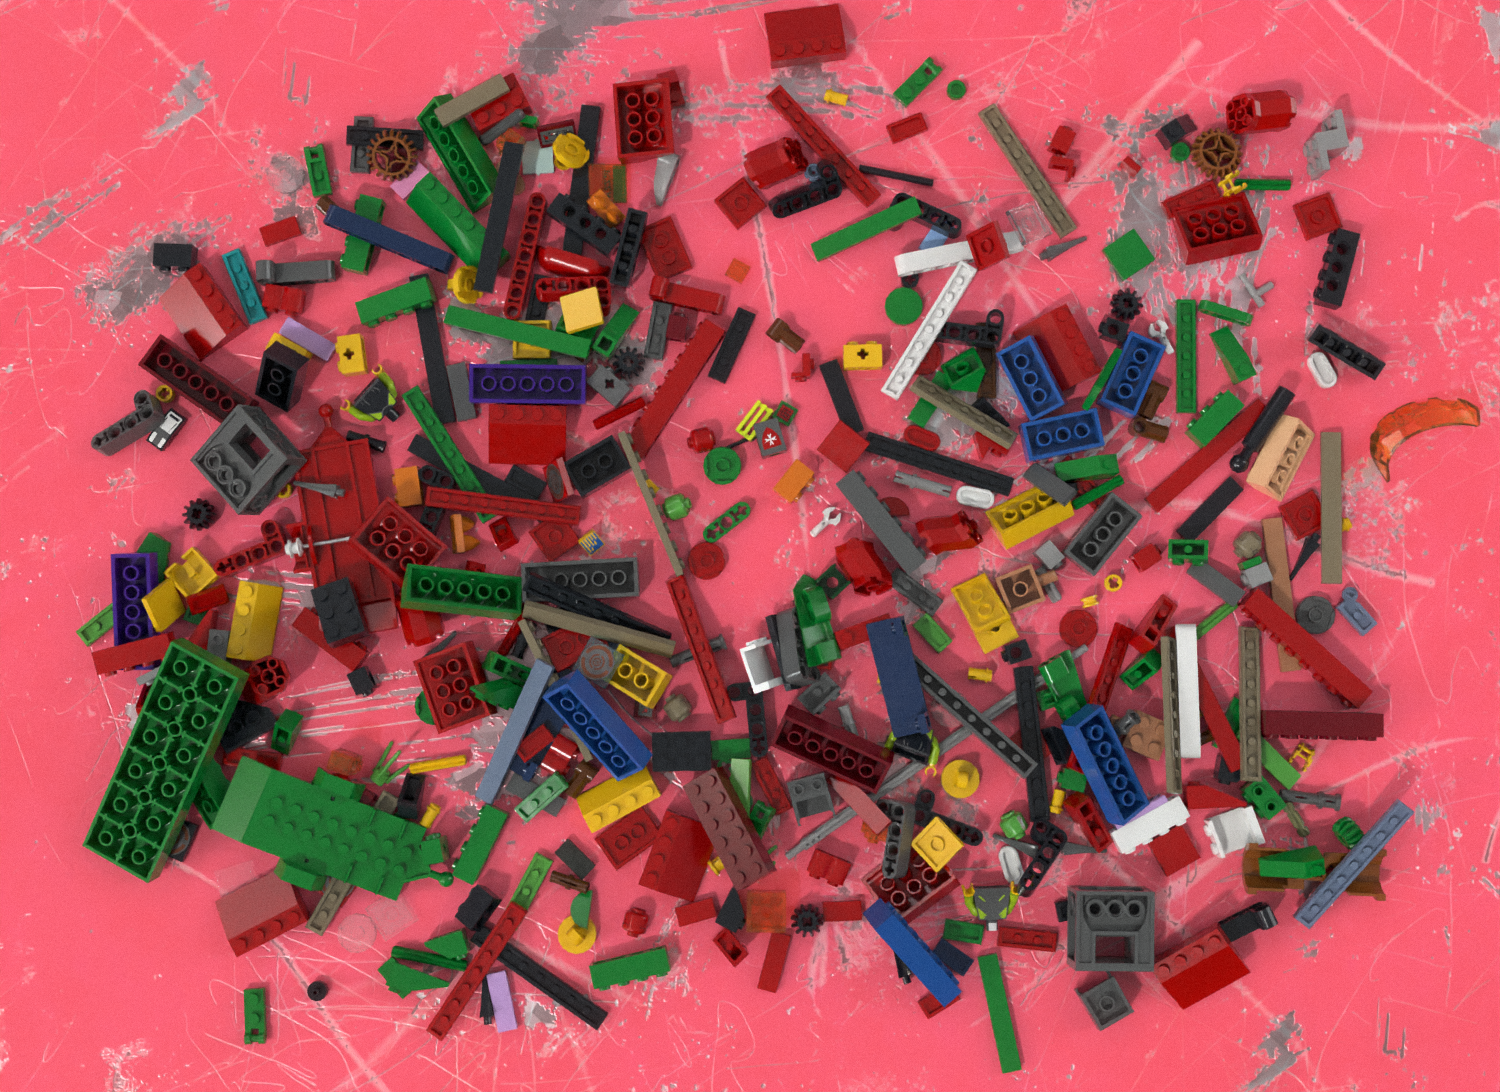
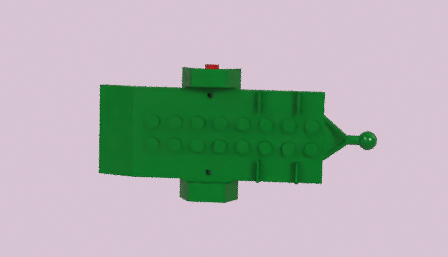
M242 755L211 828L243 844L280 857L274 873L281 880L309 891H322L327 877L331 876L343 881V883H349L371 891L375 895L379 894L397 901L402 886L406 882L428 877L438 880L439 884L443 887H449L454 882L452 873L447 871L439 873L431 870L430 865H424L420 842L423 839L426 827L360 802L366 785L350 782L349 774L342 771L332 775L323 768L318 767L312 783Z

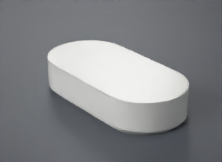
M1321 352L1311 354L1307 359V366L1317 384L1324 389L1334 386L1337 382V375L1326 355Z
M962 486L956 492L957 501L965 506L987 509L994 503L993 493L986 489Z
M1004 846L998 852L1004 877L1009 883L1014 881V884H1018L1024 874L1018 852L1012 846Z

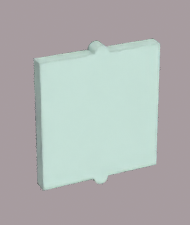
M538 139L521 142L524 145L522 156L523 175L537 174L540 176L541 174L554 173L552 147L541 148Z

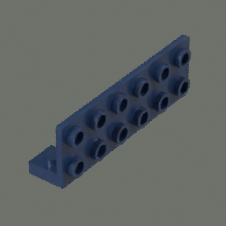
M904 615L867 624L866 629L894 737L897 738L919 732L921 734L929 733L932 730Z
M566 669L558 673V675L562 678L573 671ZM547 685V687H546V689H545L543 695H544L545 692L548 690V688H549L548 685ZM543 697L538 704L523 739L542 724H545L556 738L565 723ZM553 742L526 763L516 753L510 770L521 775L522 779L528 783L531 782Z

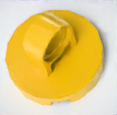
M567 133L566 135L559 134L552 147L556 156L554 160L555 166L560 170L583 167L590 154L589 149L586 151L584 147L585 142L572 133Z
M461 266L454 273L453 279H448L447 290L453 291L457 299L463 304H475L477 299L483 296V292L473 290L477 268L474 266Z
M954 760L948 763L941 773V784L944 790L955 798L971 796L977 790L980 783L977 768L965 760Z
M570 915L559 926L557 935L563 949L569 953L579 954L586 952L592 947L597 933L596 926L590 918L588 930L580 928Z

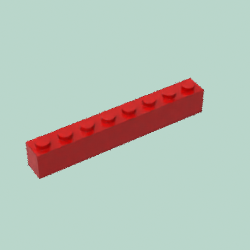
M705 319L704 322H699L695 329L697 333L693 338L690 337L684 346L686 350L683 354L679 353L674 361L675 367L673 370L669 369L664 376V384L656 388L654 399L652 402H647L643 409L645 413L641 418L638 417L633 424L635 428L631 433L634 444L631 447L634 452L638 451L641 460L645 459L725 336V330L708 319Z
M1252 588L1237 605L1241 609L1240 612L1246 618H1251L1255 621V626L1259 630L1266 631L1270 635L1269 639L1284 647L1283 651L1288 656H1294L1298 660V665L1304 670L1308 669L1313 674V679L1323 683L1330 694L1341 699L1340 703L1346 708L1359 709L1373 691L1259 588Z

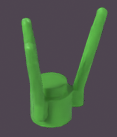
M393 741L389 743L379 762L372 770L373 773L370 778L378 786H382L384 783L389 784L392 779L409 768L410 763L390 775L388 768L400 755V750L393 755L385 766H381L393 745Z

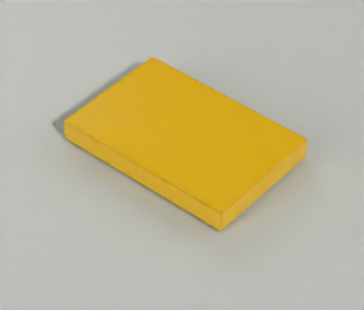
M986 573L951 588V593L976 636L1011 620L1010 614Z

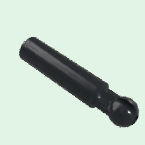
M1278 386L1243 439L1242 444L1244 448L1240 454L1234 455L1229 462L1231 470L1236 473H1242L1248 469V459L1252 453L1259 452L1296 396L1293 392L1283 386Z

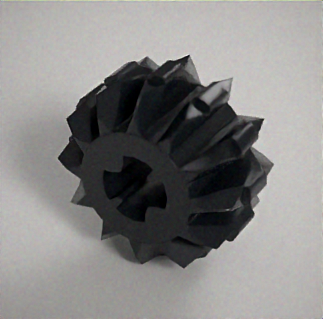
M1129 288L1125 292L1120 289L1118 295L1114 294L1112 296L1114 301H1111L1109 305L1114 307L1111 313H1118L1115 318L1118 319L1122 316L1123 321H1126L1127 318L1133 320L1135 315L1141 313L1139 309L1143 307V304L1138 302L1142 298L1141 296L1135 297L1137 291L1130 294ZM1125 302L1129 303L1127 308L1124 307Z
M629 346L626 347L625 353L622 349H619L621 356L614 355V358L618 360L613 362V366L617 367L615 372H622V378L628 374V378L632 379V373L639 377L637 370L644 371V368L640 365L645 364V360L641 359L643 357L642 352L637 354V348L630 352ZM627 359H631L634 364L631 363V367H627V364H624L627 362Z
M197 498L196 502L193 500L189 501L190 507L184 506L187 513H182V516L187 517L184 523L190 524V529L196 528L197 531H202L203 527L209 529L208 522L215 523L211 519L212 516L215 517L217 515L211 512L215 507L209 505L208 500L202 501L201 498ZM198 511L202 512L200 514L201 518H197V516L199 515Z
M801 904V912L796 908L794 909L795 914L798 916L791 915V920L796 921L791 924V927H798L795 931L796 934L803 930V937H806L807 932L813 937V929L818 933L820 932L819 927L816 925H823V921L818 920L823 915L822 913L816 914L819 910L818 907L811 911V904H808L807 909ZM810 916L811 923L803 924L804 920L802 918Z

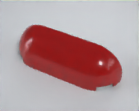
M539 245L537 250V261L544 271L560 277H608L611 269L609 266L599 264L597 260L547 246L544 248Z

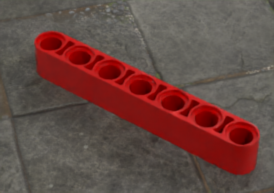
M540 192L532 193L528 200L505 300L504 315L507 319L513 321H520L523 317L546 210L548 208L547 200ZM536 200H543L542 205L534 206ZM532 218H539L537 224H530ZM528 236L535 237L533 242H525ZM524 254H530L528 261H522L521 257ZM520 272H525L526 277L524 279H517V275ZM515 291H522V295L519 298L513 297ZM511 309H518L517 315L509 316Z

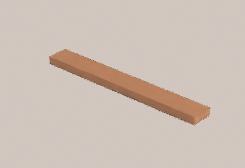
M1282 517L1262 519L1265 557L1274 579L1269 581L1270 596L1281 609L1295 620ZM1277 644L1280 672L1301 670L1298 660L1294 656H1288L1283 651L1284 647Z

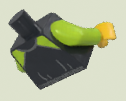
M377 364L380 367V371L374 372L371 369L375 375L372 381L353 402L345 399L344 401L348 403V407L340 406V409L349 412L355 418L362 421H381L386 416L394 422L400 416V413L393 408L397 403L395 399L397 397L395 384L384 368Z
M933 729L926 734L919 732L897 738L894 737L893 731H891L885 743L886 749H892L896 755L924 765L929 763V766L925 768V774L927 775L929 768H933V777L936 775L935 765L938 762L940 748L937 738L933 736Z

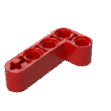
M605 276L541 278L536 282V297L541 302H561L560 297L582 291L579 289L581 287L589 289L596 286L600 303L606 304L604 307L601 306L603 317L608 316L611 312V287L609 279ZM561 288H566L567 290H566V291H561V290H559V289H561Z
M661 276L652 277L648 294L649 299L652 301L668 303L673 306L719 316L722 315L726 298L725 295L671 283L669 279Z
M265 520L261 524V533L265 541L219 559L214 564V572L218 576L231 577L285 555V544H287L288 540L282 525L274 520ZM271 524H274L275 531L272 534H270L268 532V527ZM281 542L282 549L277 552L275 550L276 543ZM260 549H263L264 556L259 559L257 553ZM245 556L246 563L241 566L239 563L240 558ZM224 565L230 566L225 569L226 572L222 571V569L225 568Z

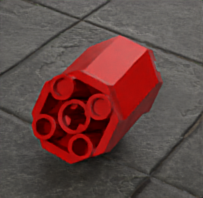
M1285 90L1243 93L1233 97L1226 105L1228 130L1233 131L1237 135L1280 132L1290 128L1292 123L1289 122L1297 114L1296 98L1289 95Z
M782 137L778 141L745 154L744 158L747 160L744 161V167L752 182L757 181L759 189L767 190L774 185L806 172L809 162L801 151L800 142L797 139L792 140L789 137Z
M963 509L954 515L925 517L915 523L921 539L925 537L927 541L925 545L936 556L943 551L972 549L984 541L977 531L979 528L977 522L974 519L970 520Z
M855 537L835 547L836 562L848 580L851 581L855 594L867 597L871 596L870 592H876V595H881L892 589V575L875 552L873 542H867Z
M400 588L398 590L399 594L395 599V606L398 610L407 645L413 643L415 647H420L433 643L436 640L435 636L437 634L442 636L445 631L441 613L401 608Z
M271 655L253 661V664L244 669L250 675L242 695L244 699L259 705L275 699L276 696L286 690L291 677L286 662Z

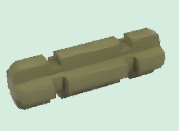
M1285 802L1287 806L1283 809L1284 812L1288 813L1287 817L1294 828L1297 829L1299 836L1302 838L1310 834V830L1307 826H1304L1305 822L1298 811L1295 810L1293 803Z

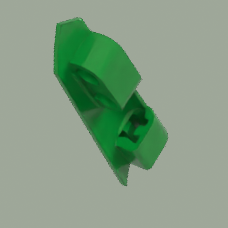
M803 574L793 588V595L807 665L810 668L841 659L842 655L830 624L832 615L825 592L821 586L816 585L815 579Z
M1065 650L1038 665V669L1055 700V709L1062 722H1065L1087 704L1071 651Z

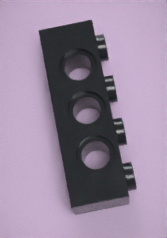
M559 192L546 210L547 215L610 259L619 246L621 232L613 226L609 228L601 217L591 215L590 210L584 205L578 206L570 195H563ZM568 210L575 211V214L572 217H567L565 215L566 211ZM585 220L591 222L587 228L580 226ZM603 231L606 233V236L603 239H599L596 237V234Z
M628 207L609 283L630 289L649 215L647 212Z
M1337 228L1329 234L1327 244H1329L1328 250L1325 251L1322 262H1324L1323 269H1320L1317 277L1320 281L1318 287L1313 292V298H1315L1314 305L1332 310H1337L1342 306L1360 238L1359 233ZM1340 247L1343 250V254H1339L1336 248ZM1332 265L1337 266L1338 273L1332 270ZM1327 283L1333 285V291L1327 288Z
M1318 322L1306 338L1312 344L1373 380H1376L1386 365L1383 360Z

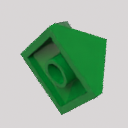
M974 347L941 365L952 390L977 392L983 376L988 373Z

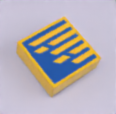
M593 529L578 540L590 556L605 545Z

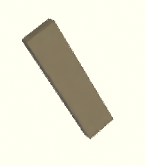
M500 73L434 109V112L443 128L509 93L510 89Z

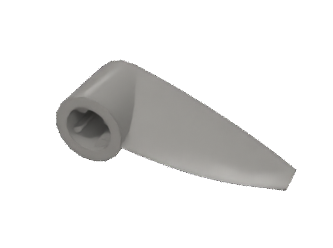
M671 154L657 159L654 176V195L656 205L662 206L678 168L680 155Z

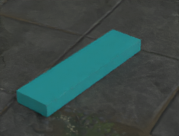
M238 248L221 255L249 324L254 325L268 319L269 317L262 306V300L241 249Z

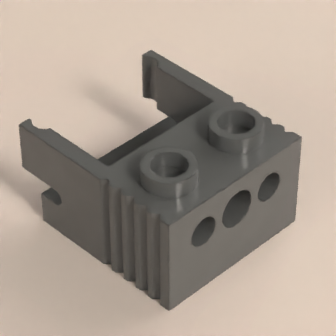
M823 771L786 781L798 826H801L799 823L800 818L830 810L833 812V817L836 816Z
M1105 971L1108 979L1084 993L1078 992V988H1074L1082 1005L1099 1031L1104 1030L1134 1012L1116 979L1109 971Z

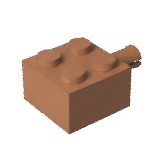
M1032 564L994 578L1009 614L1045 601L1046 598L1043 594L1042 586L1058 581L1054 569L1037 575Z
M1133 709L1140 716L1141 722L1138 725L1135 724L1127 735H1122L1120 743L1122 747L1152 760L1159 761L1165 747L1164 721ZM1114 714L1109 718L1113 727L1115 721L1121 719Z

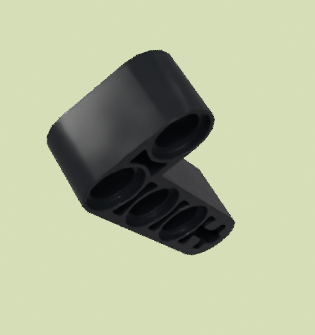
M827 159L819 161L816 166L819 180L773 197L768 204L772 214L779 219L785 218L839 197L842 193V186L836 167ZM830 167V171L824 174V168ZM835 184V188L832 191H828L829 186ZM818 191L815 197H810L812 192ZM795 198H800L797 204H792Z
M899 193L894 197L889 207L913 196ZM917 199L920 209H923L924 212L923 215L912 219V221L952 239L958 238L961 235L962 225L959 218ZM934 217L941 218L938 223L931 221ZM903 224L893 229H890V231L895 232L900 230Z
M998 309L991 310L987 315L985 327L946 322L934 342L995 349L999 347L1002 341L1004 314ZM993 316H998L1001 321L999 323H992L990 319ZM952 330L960 332L957 337H951L949 334ZM972 332L979 334V337L975 340L970 339L968 336ZM993 334L998 337V340L995 342H990L987 339Z
M428 465L421 467L419 470V478L426 484L446 489H455L457 482L453 476L445 471ZM432 470V478L426 480L424 477L425 472ZM445 477H450V484L444 487L442 480ZM425 506L419 523L423 526L425 523L433 526L432 529L424 527L436 536L447 509ZM435 512L437 516L436 520L434 522H429V514Z
M751 682L730 684L727 687L728 694L731 687H737L740 690V695L736 698H732L729 695L731 701L746 700L751 753L755 757H763L768 751L763 692L761 691L756 696H751L748 693ZM753 704H758L761 707L760 714H751L750 707ZM756 723L761 724L763 727V731L760 734L752 732V726ZM764 736V740L760 739L761 746H764L765 749L758 754L757 750L753 749L757 747V740L752 741V737L760 738Z
M928 788L918 790L913 805L916 811H923L924 817L919 821L915 820V824L925 828L938 816L949 828L954 824L960 826L959 833L955 835L963 843L971 846L981 844L983 834L979 829L931 811L935 802V794ZM922 793H930L931 797L928 802L921 801ZM965 831L970 834L975 832L978 838L971 841V838L964 835Z
M1043 818L1036 819L1030 830L1031 838L1042 847L1017 885L1018 894L1025 898L1033 895L1067 842L1066 833ZM1036 828H1041L1044 832H1039ZM1053 839H1058L1061 843H1056ZM1043 853L1049 854L1051 858H1046ZM1033 868L1039 869L1041 873H1036ZM1029 880L1032 881L1028 887L1025 886Z
M1258 902L1218 923L1229 940L1233 942L1257 929H1270L1276 926L1278 921L1269 904Z

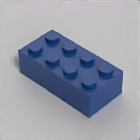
M1130 331L1121 345L1122 353L1105 382L1096 404L1129 419L1135 417L1166 346Z
M1029 335L996 353L1030 422L1036 421L1068 404L1034 336Z
M1097 408L1026 422L1018 426L1026 464L1098 449L1105 445Z

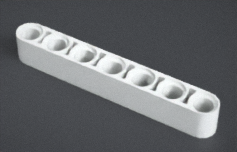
M1020 231L1002 233L1006 240L1009 254H1015L1024 250ZM968 241L904 253L894 257L898 277L957 266L961 260L965 263L975 262Z
M1175 624L1181 758H1201L1196 624Z

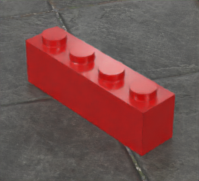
M314 606L312 608L305 607L291 625L352 672L359 669L370 655V652L367 650L368 646L361 641H353L334 649L327 644V641L321 642L318 613Z
M174 632L91 652L97 675L105 673V677L117 674V670L120 669L128 672L135 670L136 665L142 664L143 667L154 665L155 660L161 659L163 661L171 641L175 640Z

